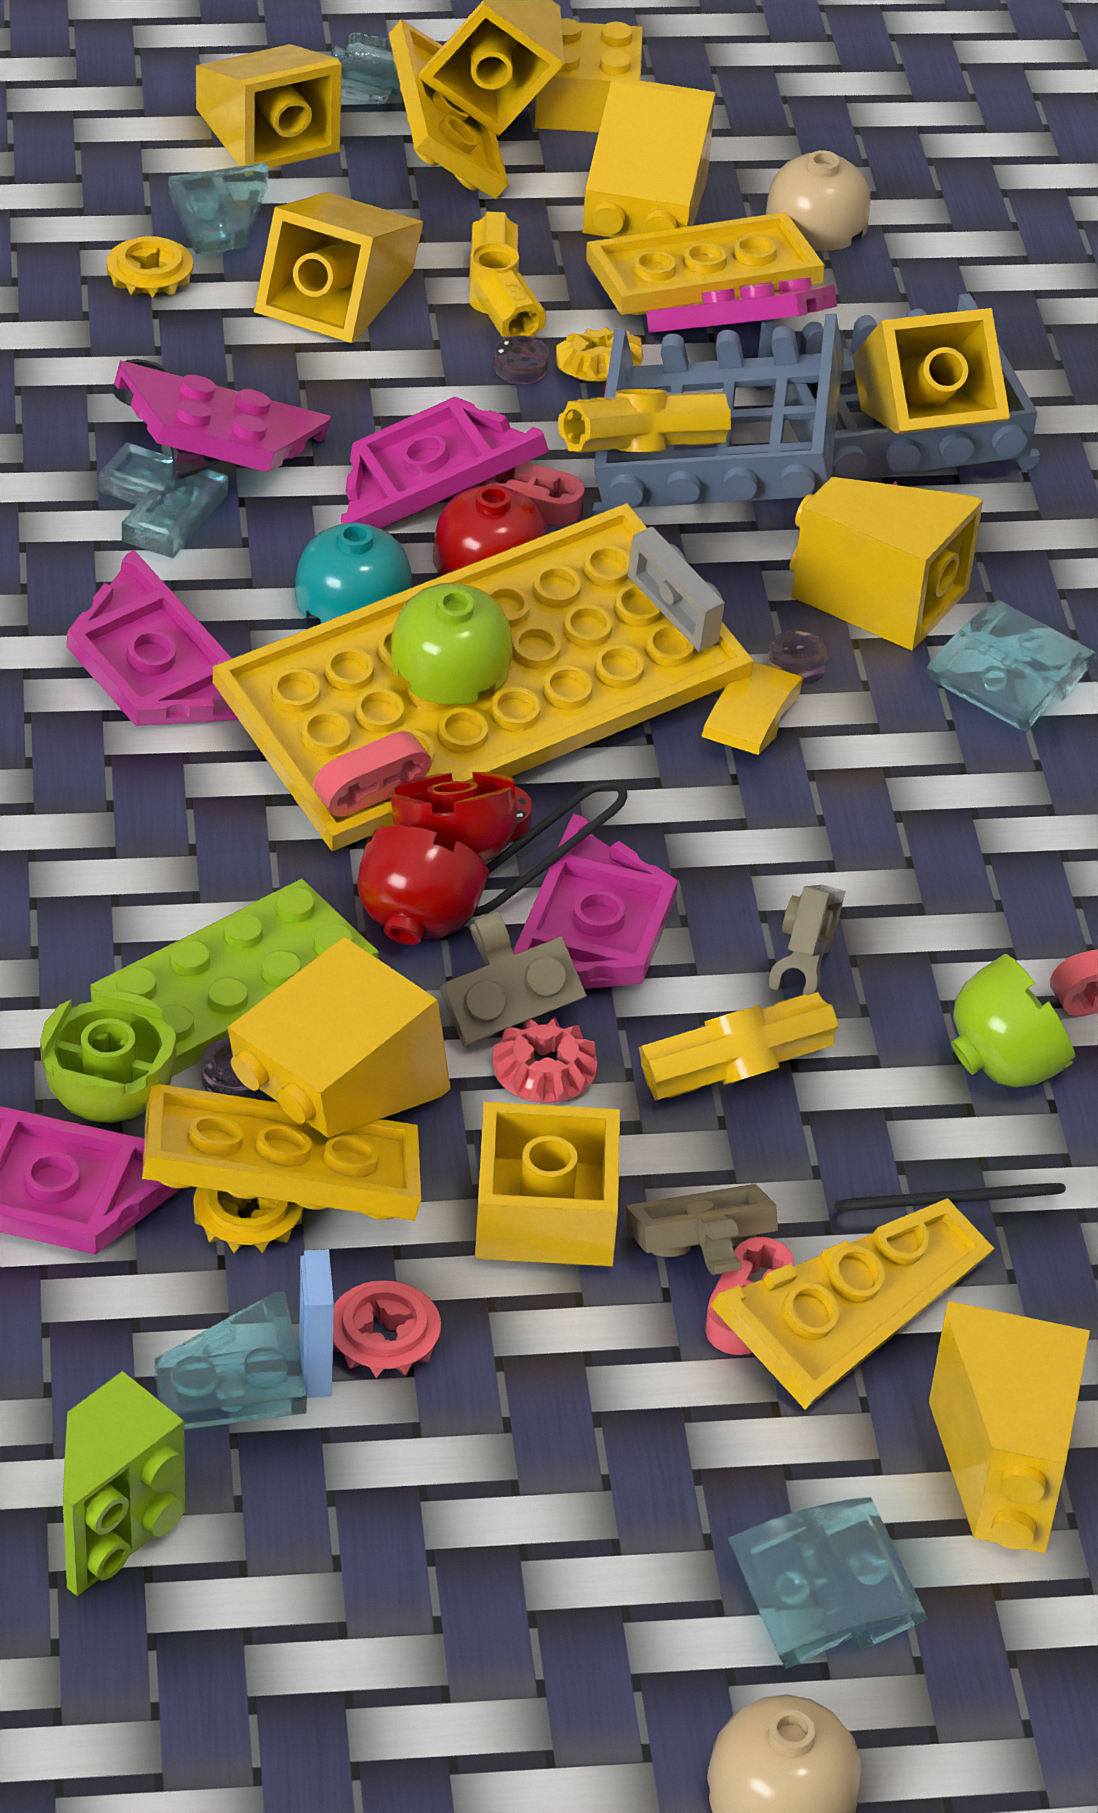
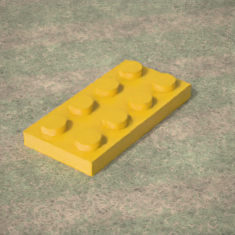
M400 20L388 35L394 56L393 61L396 65L400 82V91L403 95L407 112L406 118L409 122L414 142L413 148L416 154L427 164L434 167L439 164L452 172L466 188L472 191L479 189L492 198L497 199L508 187L509 183L496 134L418 78V73L439 51L442 45L405 21Z
M784 212L587 242L586 249L587 263L621 315H644L646 311L701 303L703 302V292L734 288L735 297H740L739 286L772 282L774 291L779 290L778 282L784 280L811 277L812 285L822 284L824 276L823 262L789 215Z
M157 1084L151 1086L146 1106L142 1179L159 1181L172 1188L193 1186L225 1191L242 1199L264 1197L295 1202L304 1208L314 1210L328 1207L360 1212L378 1220L398 1218L416 1221L421 1201L418 1125L379 1119L328 1138L307 1122L300 1124L292 1120L282 1109L280 1103Z

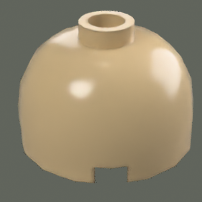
M815 151L788 161L775 175L769 190L766 215L781 212L789 215L815 251L844 249L851 246L853 236L861 232V237L863 238L867 233L871 206L870 189L860 169L830 151Z
M788 1694L763 1697L734 1713L716 1738L707 1776L712 1813H855L862 1779V1768L854 1737L833 1711L808 1698Z

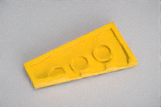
M947 1198L878 1227L873 1234L851 1243L846 1240L825 1249L820 1256L796 1266L788 1264L771 1271L762 1280L741 1288L738 1285L723 1291L716 1296L710 1306L806 1410L980 1265L995 1248Z

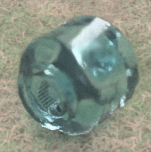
M356 32L347 36L343 47L333 46L331 57L337 58L342 64L341 96L382 104L387 101L390 94L398 95L400 82L396 65L393 61L394 56L390 39Z

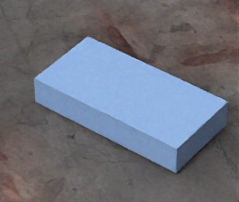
M329 1249L304 1250V1256H300L299 1349L303 1393L307 1394V1398L332 1396L334 1301Z

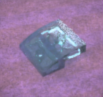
M997 600L973 617L949 640L929 663L927 671L931 681L1027 733L1054 697L1061 701L1066 698L1095 661L1096 652Z
M871 1497L848 1499L803 1509L754 1526L728 1538L776 1652L786 1669L853 1637L862 1651L928 1620Z

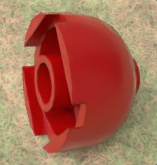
M498 485L470 488L455 495L438 517L433 544V563L439 576H443L548 534L547 525L535 503L521 492Z
M472 772L473 782L453 781L452 773H444L401 783L394 787L395 794L391 793L394 826L403 825L436 832L435 845L453 852L456 841L469 847L484 862L492 860L510 843L516 828L517 804L514 779L504 774Z
M403 825L378 828L374 831L372 840L368 838L359 867L357 887L363 906L372 919L384 928V933L399 943L416 945L421 940H437L458 932L471 920L479 905L489 874L483 859L469 847L456 841L452 852L444 847L435 845L434 841L437 833L424 828Z

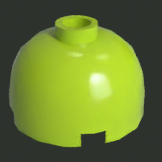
M440 583L424 588L403 606L392 632L391 663L397 678L400 672L402 677L410 682V691L418 697L439 704H468L478 701L479 692L489 689L494 684V691H496L504 684L510 671L512 661L510 622L495 599L480 588L463 583Z
M1007 954L1002 955L979 970L964 983L955 999L953 1013L954 1023L960 1036L951 1041V1044L963 1066L972 1075L982 1069L997 1084L1011 1088L1029 1087L1057 1075L1073 1064L1071 1060L1075 1058V1051L1062 1022L1050 1002L1048 1001L1044 1005L1040 1003L1037 997L1029 990L1030 987L1036 984L1035 981L1015 959Z
M116 990L92 992V1002L82 1003L72 1008L70 999L59 1005L44 1023L40 1039L41 1061L49 1089L71 1113L88 1121L116 1123L140 1116L146 1112L151 1086L157 1084L170 1085L177 1054L176 1033L173 1025L170 1027L164 1021L163 1009L154 1001L133 992Z

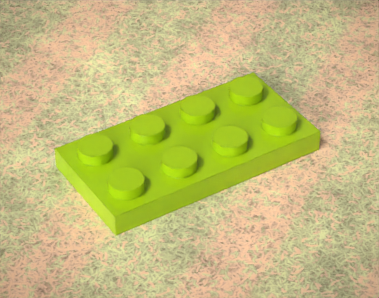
M300 879L91 984V1002L92 992L116 990L133 992L154 1001L163 1009L164 1021L170 1027L173 1025L176 1033L177 1054L173 1077L230 1047L227 1029L230 1024L345 936L377 959L379 951L303 879Z

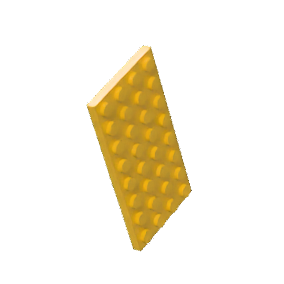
M628 503L215 665L213 666L212 682L329 849L335 851L373 835L374 831L380 827L394 826L391 798L344 817L334 816L314 791L315 777L327 763L341 755L393 733L408 731L415 735L431 756L432 764L426 776L452 773L453 781L473 782L472 772H490L512 777L726 687L728 683L751 677L754 660L723 622L721 623L718 643L699 652L628 577L633 535L647 529V527ZM440 583H463L480 588L495 599L510 622L512 661L504 684L496 691H494V684L489 689L479 692L478 701L468 704H439L420 698L410 691V682L402 677L400 672L397 678L392 669V632L403 606L424 588Z

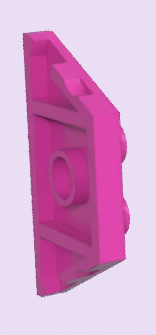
M811 277L779 281V291L774 292L772 282L739 286L740 297H735L734 288L703 292V302L646 311L648 330L651 333L807 315L808 313L837 307L835 286L812 287Z
M122 360L119 362L114 381L118 389H131L134 394L131 408L138 418L147 423V430L156 443L265 472H270L282 465L284 459L294 458L304 451L307 439L310 437L319 442L324 440L331 416L270 400L267 395L256 390L243 389L235 391L216 386L211 380L203 376L186 375L182 377Z
M452 397L352 443L350 463L353 469L347 476L345 489L349 505L347 513L341 515V523L369 524L380 529L413 513L422 512L439 501L461 491L474 488L485 480L549 452L544 433L541 429L532 427L526 433L510 427L507 416L491 410H479L471 402L458 397Z
M135 550L127 553L122 559L121 570L110 585L106 583L102 585L93 597L92 607L82 612L69 628L66 642L68 650L135 726L239 720L212 682L213 666L232 659L231 656Z
M572 814L559 847L588 825L590 821L581 815ZM590 834L549 867L513 950V954H518L562 936L584 989L642 984L675 903L678 880L656 865H649L643 862L635 851L620 841H617L610 847Z
M0 1106V1233L97 1254L181 1188H172L159 1181L142 1179L143 1138Z

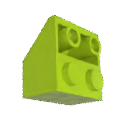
M123 1371L67 1412L63 1480L67 1589L77 1597L99 1579L107 1580L114 1576L124 1566L131 1554L153 1537H162L169 1533L185 1513L184 1420Z

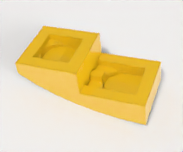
M753 662L751 677L727 684L704 725L702 737L759 755L776 738L781 715L798 700L804 677Z

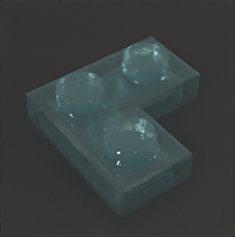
M126 442L100 471L99 492L137 504L121 523L123 542L173 559L228 495V476L207 469L187 478L172 480V457Z

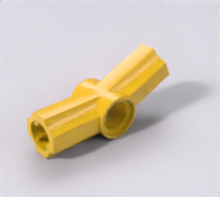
M486 212L482 219L472 224L469 303L475 310L488 314L501 336L510 338L514 345L524 343L520 342L521 338L527 339L530 342L539 330L545 328L546 312L518 271V224L511 222L504 212Z
M659 389L615 391V397H597V399L568 401L566 409L558 417L559 435L566 442L568 451L574 452L609 449L626 452H655L666 450L667 445L726 443L727 434L731 429V410L728 407L726 394L722 392L667 394V391Z
M819 992L781 1001L764 1009H761L759 1004L704 1021L705 1027L652 1042L638 1048L647 1085L656 1101L700 1089L701 1086L721 1080L725 1085L780 1068L779 1062L835 1045V1031L839 1026L833 1006L826 1003L821 998Z

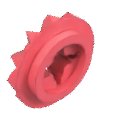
M555 1016L548 1025H538L535 1021L529 1019L524 1022L521 1029L509 1027L504 1030L500 1043L494 1044L492 1067L497 1080L510 1093L528 1101L556 1103L572 1099L583 1093L592 1084L597 1073L598 1062L596 1059L595 1042L583 1039L579 1025L565 1029L561 1028ZM551 1051L557 1052V1061L546 1057L540 1061L533 1062L534 1052L542 1056L549 1054Z
M395 1281L368 1282L348 1290L334 1304L333 1351L344 1354L349 1369L360 1365L368 1366L377 1378L383 1369L396 1368L406 1376L414 1362L429 1363L434 1346L440 1342L441 1319L435 1304L427 1295L410 1285ZM374 1316L389 1331L396 1330V1340H385L381 1333H373Z

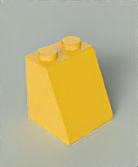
M483 0L418 73V78L500 136L565 64L560 5L553 0Z
M291 44L196 65V109L244 174L340 152L342 64L335 57Z
M616 76L612 77L585 189L582 233L616 238L694 225L708 180L716 92Z
M330 192L275 207L254 312L349 343L356 342L413 273L423 221Z
M992 308L881 320L852 356L853 363H855V377L861 410L896 434L1005 422L1010 419Z
M831 477L814 495L808 494L797 510L795 524L800 529L798 545L790 561V570L794 572L791 597L913 651L969 590L983 500L973 495Z
M345 936L227 1027L233 1054L231 1066L238 1079L249 1089H260L279 1102L285 1113L295 1122L300 1124L307 1122L328 1138L442 1097L451 1089L438 999Z
M948 1301L929 1405L973 1537L998 1543L1009 1549H1026L1046 1554L1068 1455L1090 1330Z

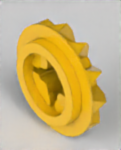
M144 236L124 241L114 247L107 257V275L112 277L114 287L120 289L128 288L131 296L141 292L149 293L152 298L159 292L169 295L175 294L177 286L189 285L190 275L193 272V257L183 245L161 237Z
M604 327L601 330L587 328L585 333H572L568 335L566 341L556 345V363L558 368L564 373L581 380L606 381L614 331L609 330L608 327ZM626 330L634 366H639L644 359L641 338L630 335L629 331Z
M197 1187L193 1201L195 1224L203 1226L209 1243L224 1240L229 1244L233 1253L242 1245H255L263 1253L268 1243L272 1240L288 1242L292 1228L295 1225L302 1224L303 1207L295 1202L258 1197L257 1204H259V1210H254L250 1217L240 1218L238 1210H243L247 1202L251 1203L252 1199H242L225 1191Z

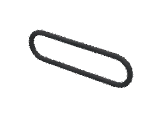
M614 780L598 781L588 785L486 864L490 874L589 795L606 789L618 792L617 800L608 809L487 904L477 907L472 917L490 913L501 906L613 817L625 805L628 798L627 788L621 782Z
M1040 1183L860 1197L837 1200L834 1203V1207L838 1211H856L932 1205L947 1198L952 1203L1047 1196L1064 1193L1066 1186L1062 1183Z

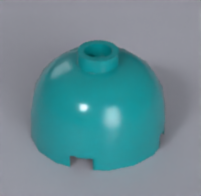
M355 522L335 525L320 531L302 551L295 577V599L299 612L307 619L308 610L313 616L320 618V624L413 588L411 566L401 544L384 530L369 524Z

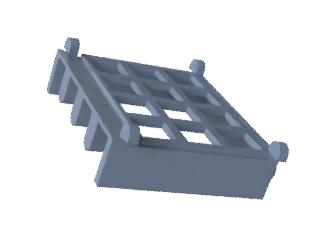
M970 293L959 295L957 312L978 309ZM914 309L910 311L906 317L923 316L927 314L922 309ZM864 315L855 321L851 348H843V363H853V354L876 328L877 324L872 316ZM773 319L762 320L758 358L773 357L771 347L772 334L774 329L777 328ZM814 321L804 326L799 355L821 353L824 331L821 323ZM999 344L998 348L1010 419L1005 422L896 434L883 424L858 427L848 409L860 407L858 393L841 395L839 392L837 417L843 429L836 430L831 477L858 480L1016 459L1021 469L1029 470L1034 468L1040 461V453L1037 448L1031 449L1037 410ZM806 383L789 384L786 406L816 404L817 399L813 398ZM776 385L754 386V388L764 390L771 386L775 393ZM815 419L788 420L799 442L813 440Z
M825 314L822 351L818 354L799 355L793 329L787 326H779L774 329L772 334L771 347L773 357L744 359L739 335L732 330H723L717 336V361L689 362L683 338L677 334H668L662 339L661 358L663 364L634 366L626 328L615 329L604 398L615 397V391L624 389H659L670 392V394L684 393V391L723 389L722 393L726 394L728 407L731 410V426L732 424L772 421L769 444L729 447L730 429L726 437V443H716V448L676 450L677 445H667L666 450L655 452L623 453V451L616 449L596 451L594 471L602 502H594V516L626 503L631 508L802 498L808 494L814 495L832 475L840 383H850L855 377V363H843L844 353L837 314ZM818 382L816 404L786 406L789 384ZM776 385L773 407L733 410L736 388ZM815 419L812 441L782 443L785 420Z

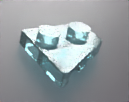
M267 163L168 177V195L195 254L222 253L228 249L248 246L268 187Z
M285 1291L270 1294L154 1359L155 1381L159 1401L184 1420V1430L307 1413V1394Z

